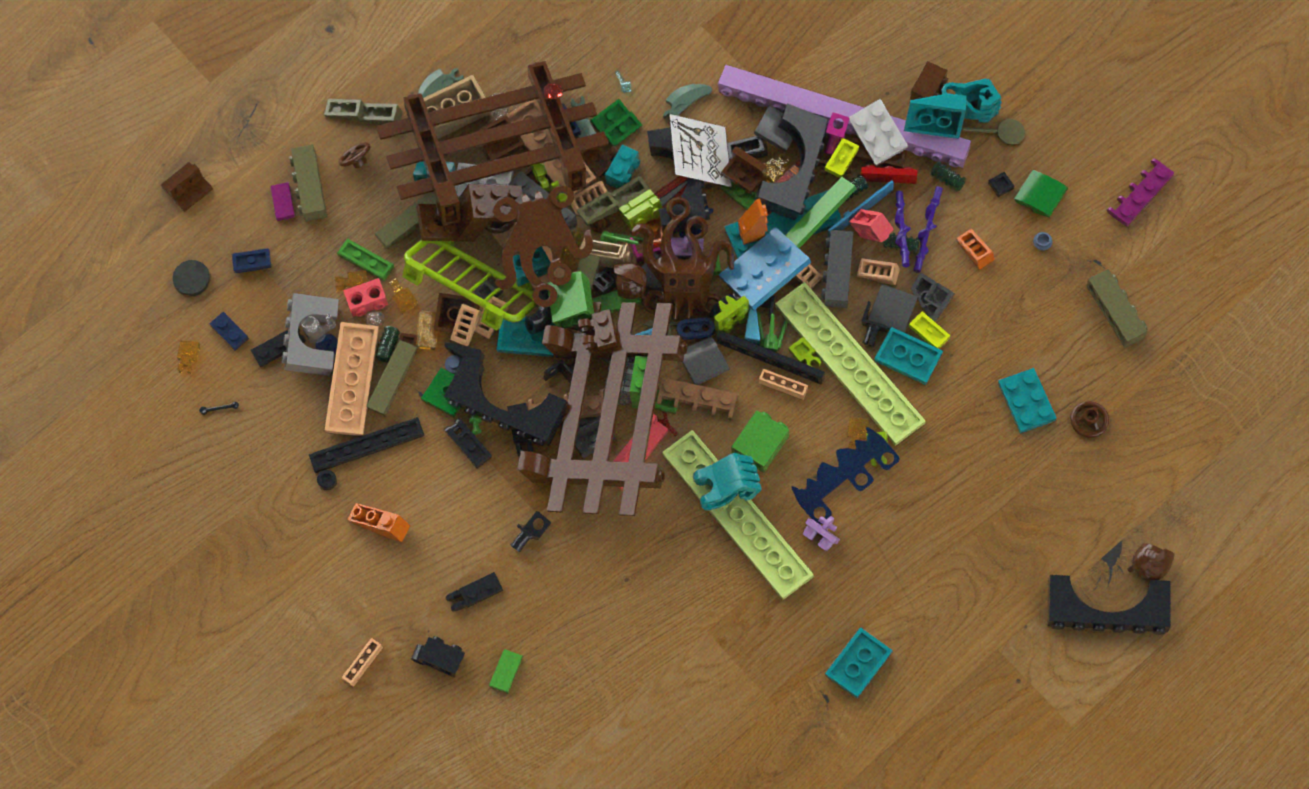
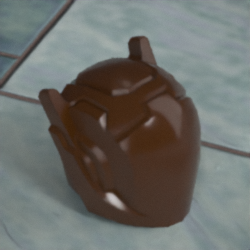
M632 263L613 265L618 297L626 299L640 298L643 300L647 287L645 270L639 265Z
M1143 543L1134 553L1132 565L1127 570L1128 572L1135 571L1140 577L1149 581L1159 580L1168 573L1175 554L1168 549L1163 550L1157 546Z

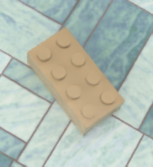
M471 75L423 99L428 112L486 97L474 76ZM491 111L433 126L437 139L491 114Z

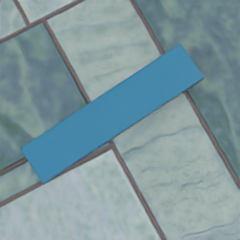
M891 180L853 211L849 212L848 210L845 212L843 218L828 229V237H830L831 230L842 231L850 224L849 221L860 209L869 210L892 192L894 182Z

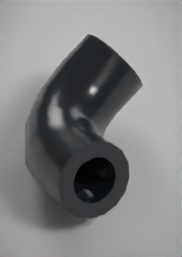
M540 291L539 298L542 300L549 299L548 291ZM537 305L536 313L525 318V327L530 334L533 335L545 329V325L551 324V308Z

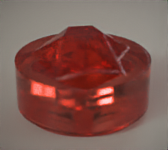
M554 83L548 84L544 87V96L549 99H558L562 96V87Z

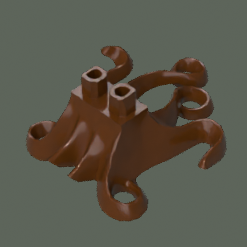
M568 186L553 188L546 199L543 198L541 192L537 191L535 193V201L533 202L526 194H522L523 204L516 202L510 197L502 198L495 204L493 210L495 217L501 222L517 219L515 228L502 252V264L506 278L504 280L496 279L495 284L503 290L509 289L516 282V271L513 264L514 252H519L522 269L527 279L536 286L532 295L533 300L540 307L552 306L557 300V292L553 286L542 282L534 273L532 258L536 249L540 246H548L551 249L552 261L547 272L548 279L555 285H564L570 281L572 272L566 264L559 263L562 248L567 246L571 254L577 259L587 258L593 248L590 230L585 231V247L580 249L564 220L561 210L572 204L574 200V192ZM560 193L567 195L565 202L557 201L556 198ZM507 205L511 207L512 211L509 214H503L500 208ZM562 268L565 271V275L561 278L555 277V269ZM542 290H547V291H549V293H550L549 299H547V300H542V299H540V298H539V293H540V291H542Z
M675 197L668 202L666 207L667 213L672 220L663 231L660 247L661 257L659 259H656L654 256V233L649 225L638 224L631 232L633 236L640 233L643 234L642 251L644 261L664 290V292L659 290L648 291L643 299V306L649 313L655 315L656 308H651L649 302L652 298L656 297L660 299L661 303H672L673 319H677L682 307L685 308L687 319L692 317L694 308H697L707 317H714L710 313L711 311L706 308V303L709 300L718 302L722 299L716 294L709 293L718 254L721 250L726 252L727 265L730 270H733L734 251L730 243L720 240L712 245L709 255L705 256L697 239L706 235L708 224L703 217L693 216L686 221L684 229L685 235L692 246V256L687 260L679 259L674 254L671 246L672 233L675 227L690 214L691 206L687 199ZM681 204L684 211L681 215L673 213L674 205ZM696 223L702 227L701 233L697 235L693 234L690 230L691 226Z

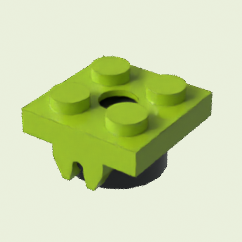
M727 295L713 306L710 313L714 316L715 333L717 334L719 330L730 333L735 325L738 323L742 324L748 319L749 300L745 295L738 300L733 295Z

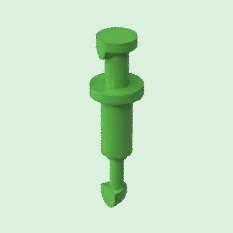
M477 414L475 416L471 415L469 423L473 424L474 428L472 433L475 435L482 433L481 429H479V423L482 422V419Z

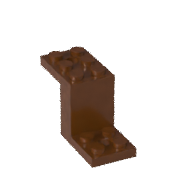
M468 184L458 198L461 221L445 226H438L434 223V219L441 222L437 204H418L416 208L421 240L475 242L489 221L501 222L495 217L493 211L495 204L500 199L510 197L516 202L523 204L521 186ZM502 206L500 211L503 214H509L512 209L510 206ZM517 219L511 220L509 222H517Z

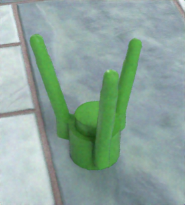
M604 231L600 238V241L618 244V241L635 245L639 244L638 241L644 240L642 237Z
M757 312L760 346L778 352V349H781L788 321L785 319L777 339V335H774L775 315L772 313L769 334L764 338L760 313Z

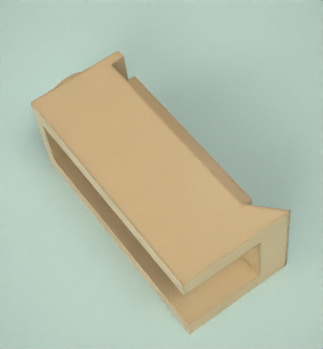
M585 237L580 246V249H583L585 247ZM592 240L593 248L590 255L600 257V266L613 268L615 264L631 262L632 253L629 251L627 243L622 245Z

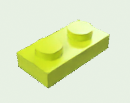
M842 138L826 164L825 171L841 178L858 152L859 146Z
M921 312L909 324V327L928 344L938 349L950 339V334L924 312Z

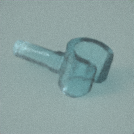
M616 71L615 74L619 79L621 91L623 93L631 92V82H624L620 72Z

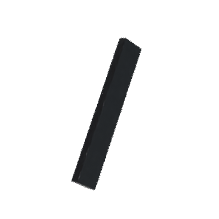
M721 330L716 335L717 344L820 385L823 384L825 372Z
M416 417L311 453L309 457L314 472L318 473L423 437L424 433L419 418Z

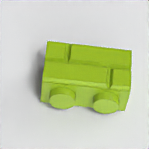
M649 189L621 206L619 212L622 220L633 230L638 224H645L652 219L658 218L660 216L659 209L663 207L660 200Z

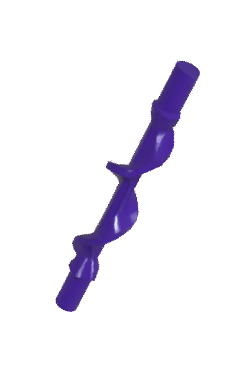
M939 186L935 188L933 199H931V203L926 208V228L918 233L921 246L913 269L916 273L921 272L925 255L929 252L926 244L930 230L937 226L933 223L936 207L940 204L943 190Z
M897 191L896 207L898 210L895 215V224L900 228V231L896 237V244L901 249L902 266L906 268L910 266V252L907 247L906 233L911 230V227L906 226L904 223L903 209L905 203L903 192Z

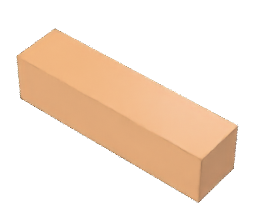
M763 369L759 378V384L804 400L808 390V385Z
M371 638L341 677L343 681L354 687L382 650V645Z

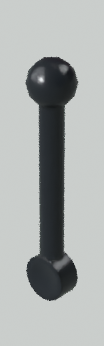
M233 402L232 404L211 408L201 407L199 411L202 415H205L210 411L228 408L237 409L239 403Z

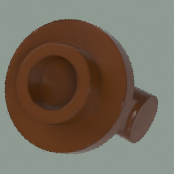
M602 218L589 224V226L595 232H602L606 227L610 226L611 221Z

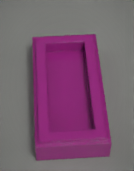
M289 182L270 186L277 221L295 218Z

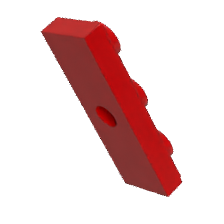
M873 165L861 167V181L889 183L892 180L894 183L917 184L918 170L912 167L899 169L893 166L878 168Z

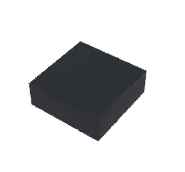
M1005 172L988 181V184L998 197L1014 189V184Z

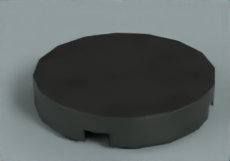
M188 260L176 267L172 280L180 294L196 296L207 289L211 276L208 268L202 262Z

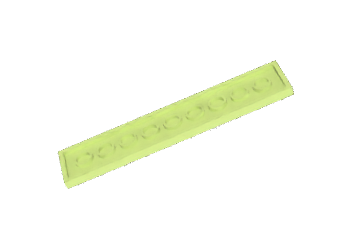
M805 282L775 303L778 311L801 337L804 336L815 349L816 355L882 431L887 432V437L895 446L925 424V419Z
M691 430L664 450L662 455L700 500L713 487L697 485L693 481V473L714 464L718 460L696 433ZM738 494L728 504L720 508L708 510L782 600L786 599L814 577V574L751 499L745 501Z

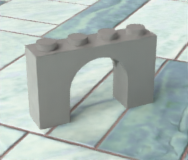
M293 293L292 298L288 299L287 311H290V315L286 317L285 328H288V334L284 335L283 345L286 346V352L282 354V363H285L284 370L330 376L333 369L334 352L312 349L304 345L298 336V327L308 321L334 324L337 318L339 299Z

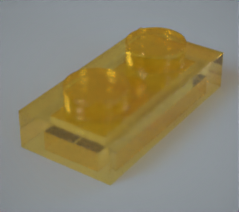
M419 310L416 347L429 350L436 349L437 331L434 330L436 312Z

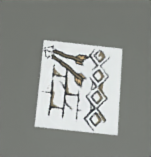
M670 114L675 174L732 187L731 181L721 175V171L729 163L725 127Z

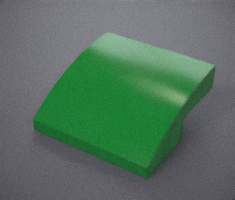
M617 99L590 120L599 133L605 132L609 144L614 147L643 126L634 113L629 111L620 99Z
M1032 170L1014 200L1018 204L1032 208L1034 213L1050 217L1068 188L1054 178Z

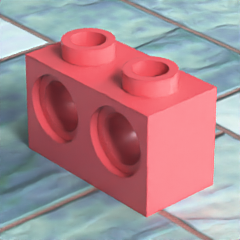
M860 209L849 221L860 238L877 242L885 241L894 230L883 213Z
M379 278L343 290L353 317L363 316L369 311L380 310L388 305ZM374 294H379L377 298H371ZM361 300L360 304H354L355 301Z

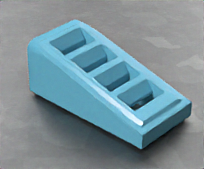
M749 307L745 340L760 346L757 311Z

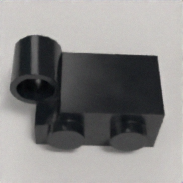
M433 636V638L428 637L425 646L417 644L411 660L454 678L465 652L462 651L461 647L454 644L449 646L444 643L443 639Z

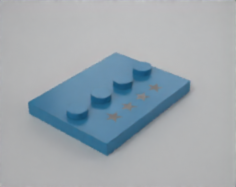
M775 227L734 261L733 270L727 267L719 274V277L740 298L745 295L749 300V307L755 310L807 267L811 260Z

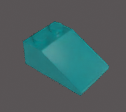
M947 93L910 100L904 131L959 139L966 113V96Z

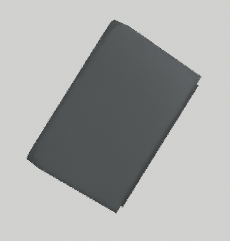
M487 279L474 293L485 299L498 287L493 279ZM501 289L494 297L500 296L503 290Z

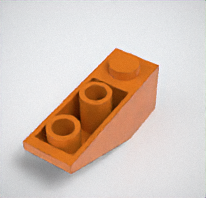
M760 199L755 200L738 220V229L743 245L761 240L765 236V232L768 231L766 225L768 224L766 217L768 213L766 206L761 204Z
M358 503L355 504L347 519L349 522L399 542L403 541L411 526L398 514Z

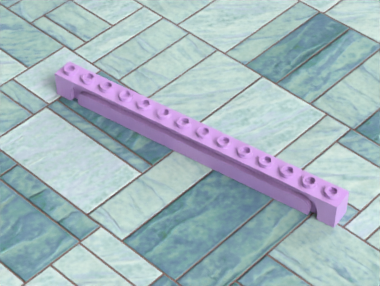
M725 65L718 82V92L725 96L737 97L744 102H753L760 107H768L770 105L780 112L784 110L788 103L829 119L827 127L833 112L850 117L864 108ZM891 116L908 145V148L905 150L913 152L917 156H926L937 162L948 163L952 167L963 168L970 150V140L961 137L957 139L905 132L906 120ZM840 118L835 119L833 122V126L836 129H841L844 125L843 120ZM849 121L845 133L857 135Z

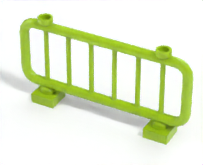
M420 240L404 254L403 278L418 286L425 274L483 307L484 312L481 322L496 331L501 328L503 319L508 322H519L537 307L532 297L534 291H532V285L529 282L520 287L515 282L512 288L519 292L501 308L488 302L501 290L499 287L485 299L473 294L472 292L490 276L504 280L506 275L454 247V241ZM429 243L441 247L422 263L411 258ZM443 250L456 256L437 273L425 266ZM459 258L471 264L454 281L440 275ZM475 267L487 273L469 290L456 284ZM521 294L532 299L516 315L503 311Z

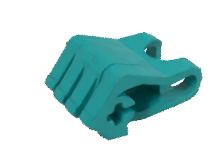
M985 78L968 83H947L941 90L942 94H947L946 91L951 89L954 90L956 95L966 96L965 119H979L978 123L989 122L999 114L1001 109V95L990 79ZM978 101L977 109H975L970 103Z
M732 453L712 465L695 471L693 473V481L697 485L713 487L709 493L701 497V508L707 511L720 508L731 502L738 494L745 501L755 498L762 488L760 483H758L760 477L757 474L756 465L753 464V458Z

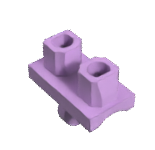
M686 236L684 238H671L673 252L678 258H690L692 256V246ZM697 239L703 252L704 239Z
M822 516L819 518L818 521L823 526L808 518L805 522L807 526L803 532L804 536L813 540L817 533L821 534L823 537L817 545L825 551L830 549L833 544H838L840 539L828 531L830 529L835 532L837 529L832 524L834 521L832 516L828 519Z

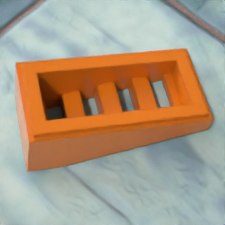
M972 228L956 238L978 269H982L994 261L993 251Z

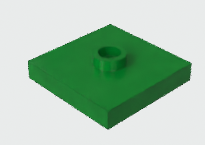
M440 368L421 397V400L454 418L461 407L456 409L448 405L444 395L455 374Z

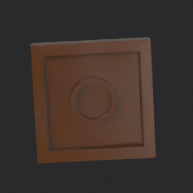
M505 115L476 132L510 124L511 121ZM518 136L484 145L482 148L486 159L494 161L505 158L525 147V143Z
M736 146L732 151V159L721 171V175L749 194H752L763 181L767 182V166Z
M190 162L160 184L184 212L213 190L212 186L202 176L199 168Z

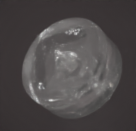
M372 312L366 315L367 325L380 326L385 323V315L383 313Z

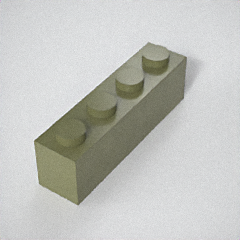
M313 144L291 149L292 156H289L291 167L295 168L292 176L294 183L298 185L295 193L297 200L300 199L301 205H298L300 216H304L306 222L327 218L317 156Z
M1107 269L1089 278L1086 287L1124 348L1145 339L1148 330L1147 326L1137 316L1138 312L1135 306L1131 305L1127 300L1128 296L1125 290H1121L1117 277Z

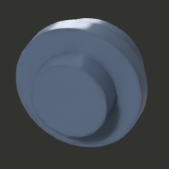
M1040 232L1035 235L1033 244L1038 250H1048L1052 245V237L1046 232Z
M457 355L449 356L445 361L446 370L456 374L463 359Z

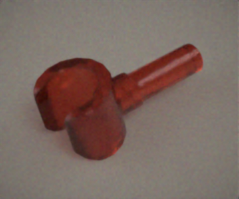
M662 411L664 419L657 417L658 422L668 428L674 436H677L678 432L669 423L667 413Z

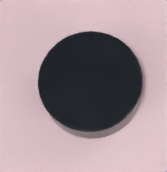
M323 470L317 476V483L321 489L331 490L336 486L337 478L331 470Z

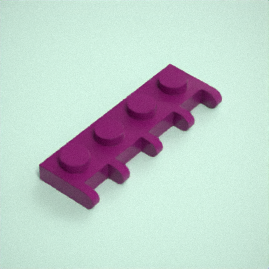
M1155 158L1151 161L1152 165L1155 166L1151 172L1148 173L1146 170H1142L1140 173L1144 177L1138 186L1134 183L1129 185V188L1133 190L1127 198L1121 195L1117 198L1121 205L1116 210L1111 207L1107 209L1111 216L1126 227L1174 176L1172 170Z

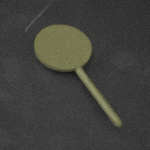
M1014 119L1004 120L999 124L997 130L962 128L963 131L997 133L1000 140L1009 145L1020 143L1025 136L1024 126Z

